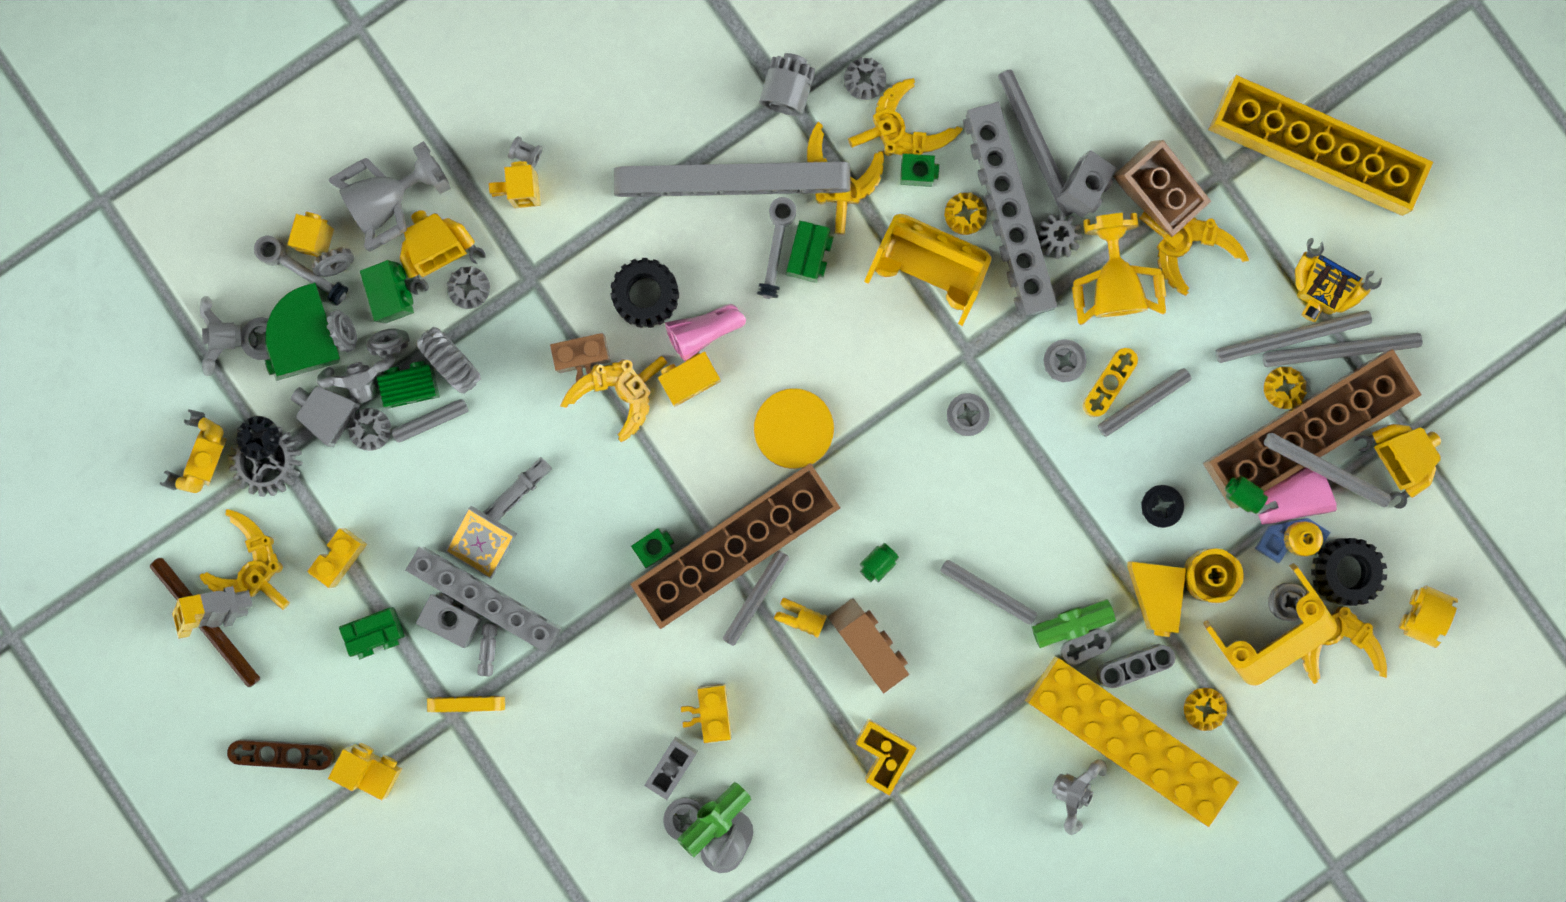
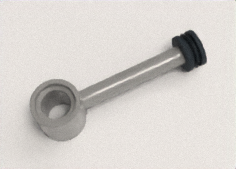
M786 197L775 199L769 209L770 219L775 228L765 283H759L761 288L759 289L760 291H757L758 295L766 299L778 298L776 293H779L777 290H780V287L775 286L785 227L791 225L796 217V206L792 200ZM779 206H786L790 209L791 213L787 218L781 219L776 216L775 210Z
M263 236L256 241L254 253L262 262L270 266L282 264L310 283H316V287L329 294L327 300L332 301V303L334 302L336 306L346 298L348 287H344L340 282L333 285L321 276L315 275L313 271L286 255V247L276 238ZM274 244L276 246L275 254L271 257H266V247Z

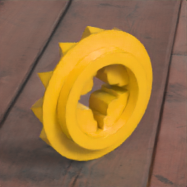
M971 192L958 193L950 198L945 207L944 216L946 223L951 230L958 234H973L983 227L987 219V207L981 197ZM962 203H964L968 210H976L970 215V224H968L964 216L955 217V215L962 211Z
M1292 367L1276 368L1265 379V397L1270 404L1277 408L1291 409L1302 403L1307 394V381L1304 380L1301 372ZM1283 379L1287 384H1295V387L1289 390V395L1285 391L1276 392L1275 390L1283 385Z
M1199 688L1191 692L1186 698L1184 715L1188 723L1194 728L1201 731H1212L1221 726L1227 716V703L1222 694L1216 690ZM1209 700V707L1216 711V713H1207L1206 717H1203V712L1195 708V706H1205Z

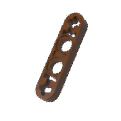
M242 739L231 743L227 750V756L233 764L247 766L324 770L331 766L335 759L333 749L323 744ZM242 745L243 750L252 751L254 750V745H256L254 755H244L241 759L239 754H235V749L240 748ZM269 746L274 750L275 756L272 761H265L261 757L263 747ZM291 748H297L301 752L302 757L298 763H292L288 759V751ZM321 750H323V755L328 756V760L323 761L322 765L319 759H309V764H306L308 755L319 754Z

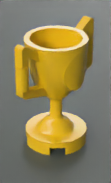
M1113 213L1096 216V224L1091 225L1090 219L1083 221L1084 233L1086 235H1098L1101 239L1107 241L1109 260L1102 269L1076 279L1073 282L1074 309H1076L1077 320L1080 325L1085 324L1094 315L1100 318L1124 316L1145 312L1148 308L1162 315L1166 313V289L1164 275H1162L1161 270L1133 266L1120 257L1119 239L1124 236L1126 231L1138 227L1136 213L1130 214L1131 220H1124L1123 213ZM1137 274L1153 276L1155 298L1158 299V304L1146 299ZM1097 280L1094 306L1084 313L1085 302L1082 285Z

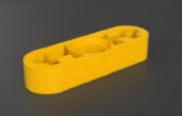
M1122 348L1115 352L1083 401V409L1087 415L1099 417L1107 412L1137 366L1138 357L1135 351L1130 348ZM1128 354L1131 365H1125L1120 372L1125 374L1122 377L1119 372L1110 368L1111 366L1115 369L1118 368L1121 360L1118 358L1119 355L1125 356ZM1112 375L1117 379L1118 385L1116 389L1108 390L1104 387L1103 380L1105 376ZM1097 388L1103 394L1111 396L1109 400L1106 396L1102 398L1100 402L1102 410H1091L1092 404L1089 403L1090 400H1096L1101 394L1096 392Z
M505 696L427 698V712L505 710Z

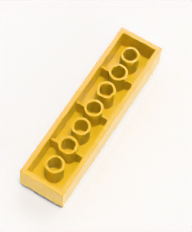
M1235 75L1228 83L1208 128L1211 132L1401 216L1413 210L1433 165L1431 160L1238 75Z
M1054 656L1024 700L1207 827H1210L1239 784L1233 777L1058 657Z

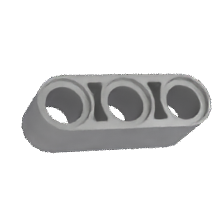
M1161 644L1152 645L1100 665L1096 673L1097 679L1103 686L1117 688L1169 669L1175 663V653L1169 646ZM1163 649L1167 654V659L1164 663L1158 664L1155 660V654ZM1134 659H1139L1142 663V668L1138 673L1133 674L1130 670V663ZM1114 668L1117 673L1116 679L1108 683L1104 678V674L1107 669Z

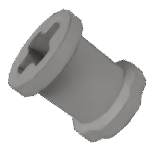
M517 136L510 147L508 158L525 161L534 168L540 159L542 146L537 145L535 147L522 141V138Z

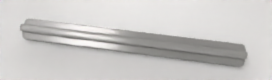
M1011 69L1003 71L998 75L999 81L1061 213H1064L1065 216L1071 215L1074 212L1056 200L1065 183L1016 77Z
M1367 310L1219 348L1216 350V357L1219 363L1366 326L1372 323V317Z
M1420 333L1266 352L1263 354V363L1265 367L1380 353L1391 349L1394 351L1421 347L1423 341Z
M1269 433L1264 440V445L1273 451L1381 507L1389 505L1391 495L1280 436Z

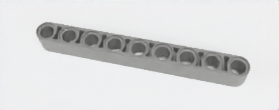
M850 163L620 166L614 168V195L618 197L844 193L850 191Z

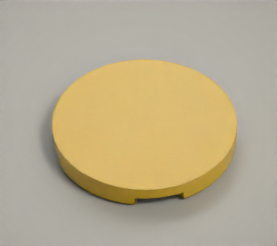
M785 389L771 395L761 405L754 422V435L760 451L768 460L780 467L799 469L804 468L810 463H816L825 455L832 443L834 422L829 408L817 395L803 389Z

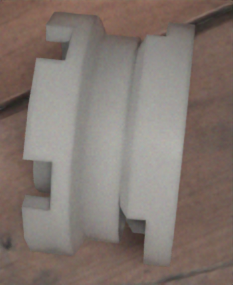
M1282 583L1275 586L1268 596L1270 612L1281 620H1299L1300 617L1296 612V604L1301 597L1307 594V591L1297 584Z

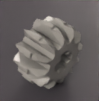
M1064 213L1058 215V220L1053 214L1049 215V223L1042 221L1040 226L1043 230L1037 232L1039 238H1045L1039 242L1040 247L1045 245L1049 247L1045 251L1046 255L1055 250L1056 259L1061 257L1062 251L1066 257L1071 256V249L1078 250L1080 247L1076 241L1083 239V235L1075 233L1081 228V225H1071L1074 221L1073 216L1064 221ZM1058 230L1063 232L1061 235L1065 234L1066 236L1062 241L1056 240L1058 236L1054 237Z

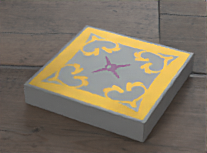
M470 506L445 552L491 579L494 577L517 533L475 507Z

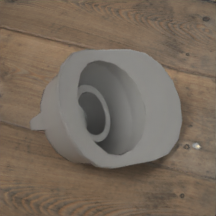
M739 812L731 820V828L721 837H714L700 851L702 861L711 871L727 873L736 869L742 861L753 837V825L744 813Z

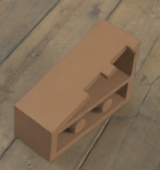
M854 598L827 616L883 694L910 675L904 667L908 662L899 650L894 653L889 647L893 644L890 637L884 630L879 633L875 627L879 622L870 610L864 612Z

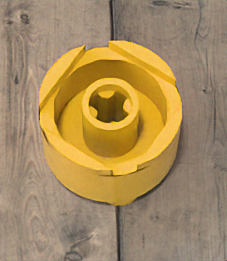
M1203 549L1197 551L1185 562V587L1192 597L1200 601L1210 603L1226 602L1234 597L1239 588H1241L1244 579L1241 563L1231 553L1223 549ZM1217 572V577L1213 578V580L1208 578V574Z
M1427 585L1419 590L1415 589L1409 600V604L1413 605L1409 615H1403L1399 628L1404 630V635L1437 648L1441 644V642L1437 641V638L1440 634L1446 636L1457 610L1452 604L1458 603V599Z

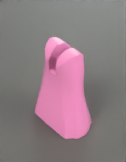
M728 304L702 316L665 322V327L673 348L686 361L721 336L743 327L746 323V318L735 305Z
M1304 467L1264 492L1268 496L1265 505L1276 501L1278 507L1270 508L1258 514L1262 525L1272 524L1295 518L1336 512L1337 504L1327 478Z

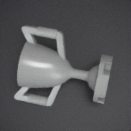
M424 141L413 147L418 158L414 164V172L401 180L386 177L367 158L359 160L329 178V182L340 189V194L348 210L365 233L364 247L367 251L370 252L388 243L407 230L401 204L404 191L418 182H423L426 185H434L439 194L451 189L444 172L434 157L430 155L431 151ZM366 169L375 176L350 185L344 182ZM395 213L397 225L375 237V230L380 228Z

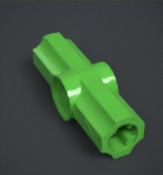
M1106 599L1084 608L1077 607L1062 612L1056 618L1046 620L1031 627L1038 647L1043 648L1065 639L1072 640L1090 633V630L1115 622L1116 619L1109 600Z
M734 782L716 801L708 802L701 807L697 813L698 819L677 839L678 843L691 856L695 857L714 837H721L731 828V820L752 800L751 796L738 783Z

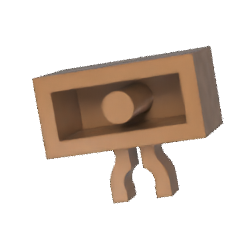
M603 333L550 344L555 371L564 373L577 370L576 381L584 376L583 368H586V373L588 374L592 371L591 366L611 362L606 336Z

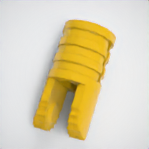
M783 597L780 605L798 614V617L795 618L791 615L777 612L774 619L818 638L827 615H822Z

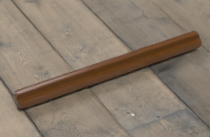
M157 558L150 564L151 570L177 601L179 598L193 596L163 558ZM208 626L199 627L247 687H252L258 683L260 676L219 626L213 628Z

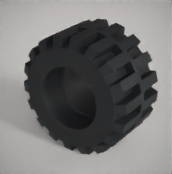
M642 258V260L638 261L633 259L630 260V264L622 265L621 271L615 273V280L611 282L610 287L612 289V293H610L611 300L619 315L629 324H634L640 328H643V326L652 328L656 324L661 325L665 323V319H670L673 315L672 312L678 306L679 291L676 279L669 268L664 264H660L658 260L653 259L652 261L648 260V258ZM644 278L655 280L661 289V296L657 303L648 308L635 306L629 296L632 285Z
M1340 538L1326 543V547L1319 550L1318 558L1313 559L1312 564H1316L1315 569H1311V575L1316 577V580H1313V584L1320 588L1318 590L1320 595L1326 596V600L1347 606L1364 605L1369 603V599L1374 600L1378 596L1376 592L1382 591L1384 585L1381 584L1382 580H1387V574H1383V569H1387V565L1381 562L1380 559L1384 557L1381 552L1375 551L1377 547L1373 544H1367L1366 540L1356 538ZM1346 556L1354 557L1361 567L1360 579L1351 588L1344 587L1337 577V566Z

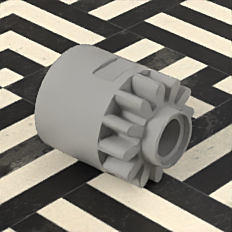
M785 53L784 57H772L759 103L779 113L802 116L815 74V68L806 64L807 59L796 54Z

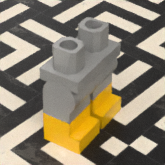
M232 586L225 588L224 591L179 598L172 613L178 639L189 637L193 628L202 626L213 628L220 626L222 623L224 627L233 625L236 618L247 616L248 609L252 607L249 590L235 593Z

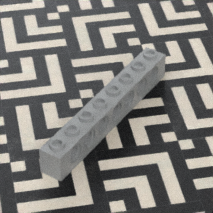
M995 102L967 111L966 119H963L966 134H971L973 144L970 145L973 159H978L981 168L977 171L980 184L985 185L988 195H985L988 211L993 210L995 220L992 221L995 236H1000L1003 245L999 247L1000 255L1003 262L1007 261L1010 271L1007 272L1008 283L1010 287H1015L1017 297L1014 298L1016 310L1018 313L1022 312L1023 318L1052 311L1058 306L1000 104ZM988 129L993 133L994 138L989 141L984 140L980 136V131ZM992 154L997 155L1001 160V164L992 166L989 164L987 157ZM1004 180L1008 184V190L1004 192L998 191L995 188V181ZM1005 205L1012 206L1015 209V216H1005L1002 213V207ZM1013 230L1019 231L1023 237L1022 242L1015 243L1011 241L1009 232ZM1017 257H1027L1030 261V266L1025 269L1019 267L1016 262ZM1025 282H1034L1037 286V292L1035 294L1027 293L1024 290Z

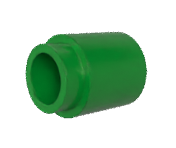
M1239 476L1237 479L1233 477L1225 487L1227 492L1226 498L1248 513L1257 514L1268 499V496L1264 494V490L1243 476Z
M883 543L880 547L876 546L860 563L862 567L860 573L869 582L875 580L879 583L896 565L899 556L886 543Z

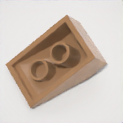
M1164 140L1149 142L1113 175L1125 193L1170 237H1173L1211 202Z

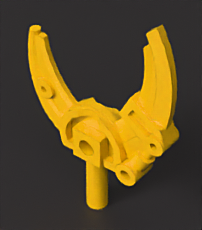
M914 78L903 80V82H897L892 85V88L889 87L883 93V96L877 102L876 114L872 118L875 127L848 138V142L851 148L880 137L884 144L883 152L886 156H892L893 154L922 155L923 153L935 151L946 146L963 129L957 126L955 129L948 128L941 133L928 136L923 132L906 133L904 120L895 110L901 98L910 89L915 87Z
M819 121L809 138L807 162H827L826 158L823 159L822 154L824 133L821 130L823 125ZM882 151L874 154L869 168L859 179L855 180L850 177L849 192L815 193L818 204L822 205L826 202L837 203L835 234H845L847 204H858L861 199L866 198V195H871L875 190V186H878L884 167L882 165L884 163Z
M1145 212L1139 217L1141 221L1163 237V240L1157 246L1159 251L1157 256L1159 257L1157 260L1158 268L1161 269L1164 279L1168 281L1167 283L1184 296L1189 293V287L1180 274L1177 258L1184 256L1190 250L1193 241H1201V244L1208 246L1216 244L1228 251L1235 259H1241L1242 262L1249 261L1241 244L1231 234L1219 228L1214 219L1210 218L1207 221H1201L1193 218L1173 237H1170Z
M660 356L639 374H636L633 370L632 362L626 359L607 366L596 364L590 373L580 378L571 386L564 396L560 407L567 408L569 404H575L580 397L591 390L596 392L606 390L608 386H615L618 397L624 402L630 403L626 422L617 434L619 436L618 440L623 442L640 429L639 426L643 425L646 420L645 416L648 415L650 407L648 405V396L651 392L645 385V382L668 363L664 357Z
M226 509L225 515L230 517V522L237 526L246 536L245 544L248 552L252 553L253 561L247 562L241 568L237 579H222L208 572L202 573L199 576L200 579L213 592L224 591L225 588L233 586L235 593L249 590L250 597H253L259 591H262L277 606L284 610L290 602L269 583L271 577L275 573H280L283 569V565L278 562L276 553L272 549L274 539L264 535L258 525L247 516Z
M1339 606L1336 612L1331 614L1337 626L1334 636L1301 657L1303 667L1308 672V677L1316 684L1321 679L1319 674V655L1322 645L1336 644L1345 636L1350 638V642L1359 649L1363 648L1370 657L1374 670L1379 671V676L1387 678L1385 655L1380 643L1373 635V626L1370 623L1359 620L1357 615L1345 606Z

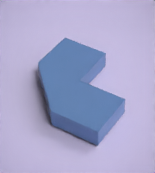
M1309 518L1272 525L1267 528L1255 549L1276 563H1280L1288 551L1284 543V534L1293 523L1307 521L1317 525L1322 531L1323 544L1331 532Z

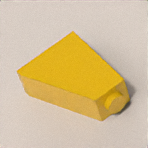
M1128 562L1127 568L1146 628L1154 630V635L1170 637L1171 632L1179 633L1186 568Z

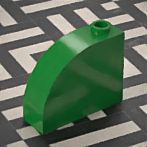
M316 283L298 287L286 294L275 305L269 316L265 337L266 351L269 359L264 361L268 374H274L276 381L339 363L340 357L334 345V340L330 337V331L327 328V317Z

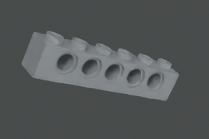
M419 547L405 570L543 652L550 650L562 630V627L426 547Z

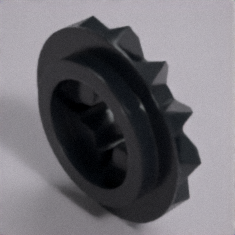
M253 416L245 419L240 427L237 428L235 440L239 451L247 457L263 459L273 454L277 449L280 433L276 424L269 418ZM251 429L257 433L264 432V435L261 436L263 445L258 442L249 443L254 437Z
M1154 486L1145 492L1141 501L1142 515L1148 523L1156 527H1170L1176 524L1183 515V498L1171 486ZM1159 498L1163 502L1173 503L1170 504L1169 507L1165 508V514H1163L1161 510L1152 511V509L1159 504Z

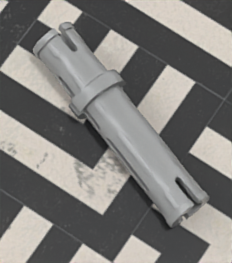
M540 457L525 473L521 472L515 483L483 513L499 521L525 494L537 487L536 484L552 470V467Z

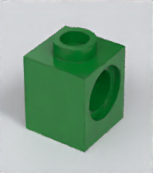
M903 154L901 159L900 185L932 187L933 181L939 178V164L935 163V156ZM923 165L927 169V174L917 176L913 172V167Z
M657 528L631 545L646 569L673 552L674 550L671 545L675 542L667 530L661 532ZM652 539H657L662 544V550L657 555L651 554L647 548L648 543Z

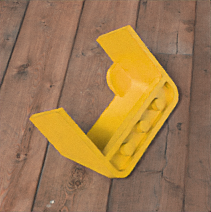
M896 214L884 235L864 282L869 284L874 272H877L882 277L896 276L898 271L901 270L947 291L946 300L949 302V305L956 310H963L958 322L959 325L963 326L980 291L992 258L982 248L908 215Z
M1294 563L1289 566L1308 592L1296 604V612L1302 622L1256 652L1251 644L1239 640L1226 647L1210 622L1207 620L1203 623L1228 661L1244 682L1249 685L1262 684L1329 640L1336 632L1337 626L1334 618L1301 570Z

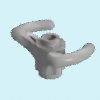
M208 296L202 297L200 301V315L204 318V322L207 325V328H202V343L208 344V351L202 361V369L204 375L211 376L214 373L215 361L224 349H235V346H241L240 325H234V322L223 323L210 310L212 301Z
M394 355L382 356V360L376 362L371 368L368 365H363L362 362L351 364L347 367V371L343 374L344 376H333L334 369L327 367L317 376V384L322 388L331 386L347 388L351 398H354L356 403L369 401L376 397L375 391H377L374 379L380 372L388 370L394 364Z
M1103 760L1092 762L1088 771L1078 778L1068 773L1066 775L1060 774L1053 785L1052 793L1056 795L1057 799L1066 803L1067 818L1064 823V829L1070 835L1078 833L1083 827L1082 822L1077 820V809H1081L1083 805L1087 807L1092 800L1093 791H1091L1090 781L1098 775L1105 776L1107 774V765Z

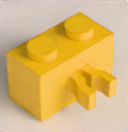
M525 161L513 162L511 167H504L506 182L489 183V194H492V197L507 195V200L514 209L541 206L538 174L533 166L527 165Z
M717 684L698 687L699 708L681 706V712L699 713L700 717H693L691 721L682 722L683 728L691 727L699 722L702 725L704 743L731 740L726 685Z

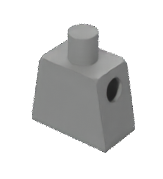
M316 386L311 394L298 387L291 396V401L301 406L296 418L320 441L330 447L335 446L349 425L351 417L356 414L361 406L355 401L319 386Z

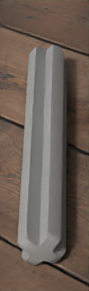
M1185 368L1179 370L1098 425L1100 432L1105 437L1109 436L1192 379L1191 375Z
M779 550L775 553L723 636L725 642L732 646L737 643L789 560L788 555Z
M946 560L942 565L940 571L1023 622L1030 625L1034 622L1037 616L1034 610L950 560Z

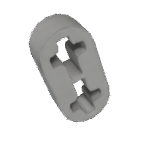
M1090 630V633L1064 642L1060 650L1061 657L1070 664L1086 661L1109 649L1111 644L1110 636L1104 630ZM1095 634L1105 639V641L1101 642V648H1098L1096 645L1087 646V643L1094 641ZM1070 645H1073L1075 648L1084 647V650L1077 652L1076 659L1066 654V652L1070 651Z

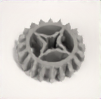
M432 327L421 335L422 337L417 341L418 348L449 384L458 392L464 394L476 386V383L481 380L480 373L440 329Z
M278 427L280 433L279 445L283 449L285 463L281 462L277 457L279 448L267 457L270 459V462L276 465H266L261 462V459L247 457L239 451L237 445L231 446V449L237 452L236 456L229 455L228 457L229 460L235 461V465L229 466V470L238 471L233 476L234 481L243 479L239 487L245 489L249 486L250 494H255L258 491L259 496L265 497L268 491L270 496H275L277 488L281 492L286 491L284 482L289 485L295 483L290 477L291 475H300V472L294 470L295 465L302 466L303 464L302 461L295 460V457L300 456L302 451L293 450L298 445V442L296 440L289 441L291 433L285 432L282 434L281 427ZM252 431L254 437L249 443L260 441L264 432L257 433L254 431L253 433ZM247 458L250 459L254 464V469L252 472L254 474L253 477L251 476L247 468ZM271 470L281 471L274 480L262 483L263 477H267Z

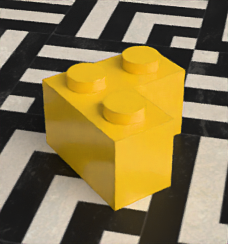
M868 718L855 740L856 745L877 756L865 777V781L890 796L917 748L914 744Z
M359 743L342 750L328 779L350 791L359 788L380 800H384L388 797L402 768L396 766L398 762L386 755H383L381 758L372 753L374 751L373 748Z

